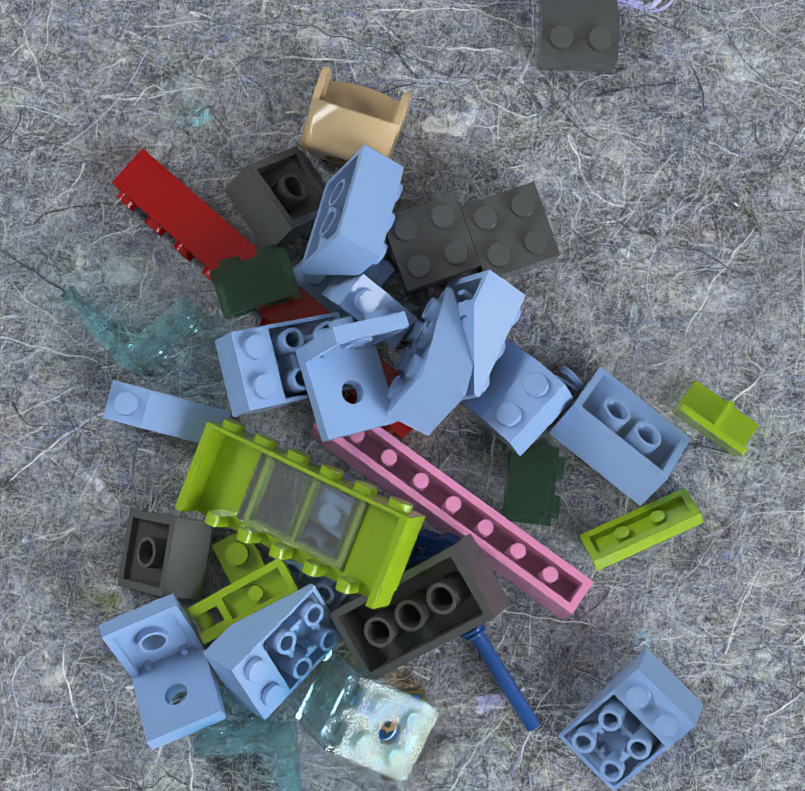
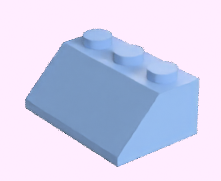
M364 144L325 185L300 268L301 272L306 275H360L372 264L377 265L382 260L387 250V244L384 243L386 233L390 230L395 220V214L392 213L394 203L398 200L403 190V185L400 184L403 166Z
M601 366L549 432L564 447L572 451L639 506L667 480L691 439Z

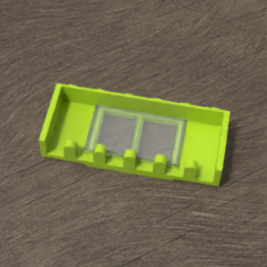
M224 418L223 422L207 421L174 509L180 512L197 511L206 516L204 521L206 524L213 527H229L237 531L236 539L248 544L261 543L271 548L269 556L278 560L292 559L302 564V572L312 577L326 576L337 582L336 590L345 594L360 593L366 596L368 600L365 606L371 609L389 606L426 516L412 510L413 504L395 496H390V499L378 494L379 489L370 483L356 480L353 483L344 479L345 472L327 464H322L319 467L311 463V456L302 451L289 448L287 452L277 447L279 441L273 437L261 433L253 435L245 431L246 425L230 418Z

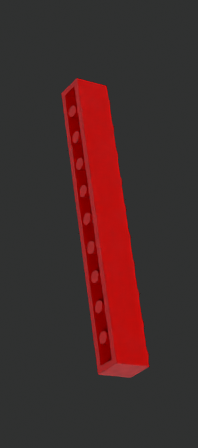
M142 148L112 181V184L120 191L115 196L132 212L138 207L149 217L144 222L160 237L166 232L177 241L173 248L189 262L194 258L199 260L206 267L201 272L218 288L225 283L235 293L230 298L246 313L253 308L263 317L259 322L261 326L330 313L145 149ZM379 356L389 388L399 373ZM347 390L350 395L346 401L355 404L357 400L356 390ZM399 421L381 427L393 437L397 435L402 440L413 430V428Z

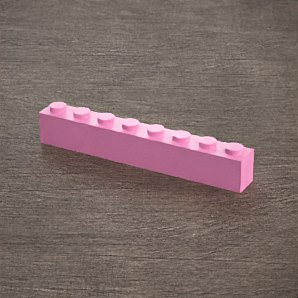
M317 423L314 424L310 434L311 438L391 496L412 503V510L426 516L424 520L443 534L449 532L463 538L471 533L490 568L560 619L573 614L593 584V581L381 427L322 443Z

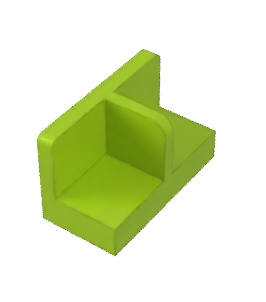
M697 380L693 381L672 411L673 414L733 457L743 456L748 449L744 446L759 427V424L734 407L735 402L732 400L725 401Z

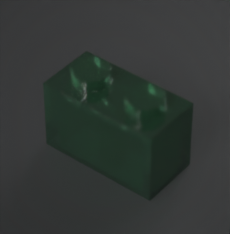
M277 244L265 246L255 251V257L242 261L240 256L229 257L217 262L218 268L210 270L222 314L227 320L303 298L286 247L279 249Z
M531 444L521 456L511 448L509 449L502 516L513 522L545 526L551 525V518L558 519L560 496L554 495L556 480L563 479L565 457H559L560 448Z

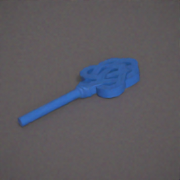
M427 529L420 530L405 569L461 538L449 532L439 534ZM419 547H424V548H427V549H426V550H422V549H418V548H419ZM484 624L460 635L467 641L472 642L527 731L536 729L541 723L485 635Z

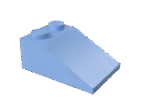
M505 339V350L501 357L495 361L489 375L490 383L485 392L479 398L461 400L459 403L521 456L573 401V397L564 382L531 355L508 339Z

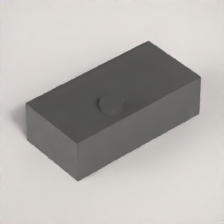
M470 533L406 568L397 590L394 591L389 606L371 609L365 606L368 598L359 594L330 612L329 615L367 683L495 618L511 603Z

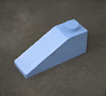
M113 380L103 418L199 443L207 421L223 422L224 418H231L232 412Z

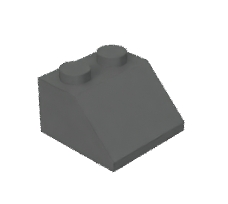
M540 0L537 69L612 73L618 62L620 20L617 0Z
M295 146L247 165L224 192L264 249L269 253L293 242L313 228L325 185L300 149Z
M130 509L117 585L160 597L173 593L176 598L201 600L213 526L206 524L204 520Z

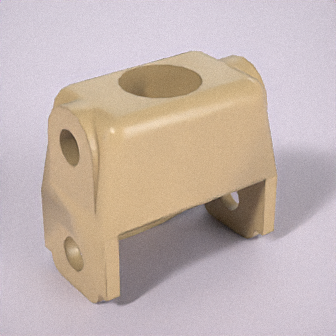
M324 66L312 97L310 112L300 140V149L308 151L314 157L341 166L364 144L391 159L409 110L411 94L404 92L401 101L398 102L381 92L364 86L331 81L332 70L330 67Z

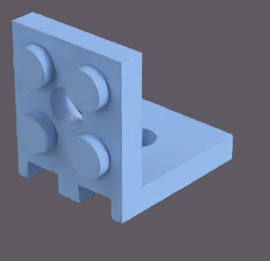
M388 308L370 312L364 315L365 319L353 322L352 316L334 320L328 323V328L314 332L313 340L295 350L322 443L398 422L387 415L391 399L387 397L389 388L376 345L410 327L405 311L389 314ZM343 384H349L356 390L357 400L355 404L348 403L343 398L341 392Z
M173 593L99 624L101 638L132 678L146 742L152 750L227 718L214 669L203 654L207 649V644H203L198 630ZM187 692L186 698L181 703L171 705V700L176 694Z

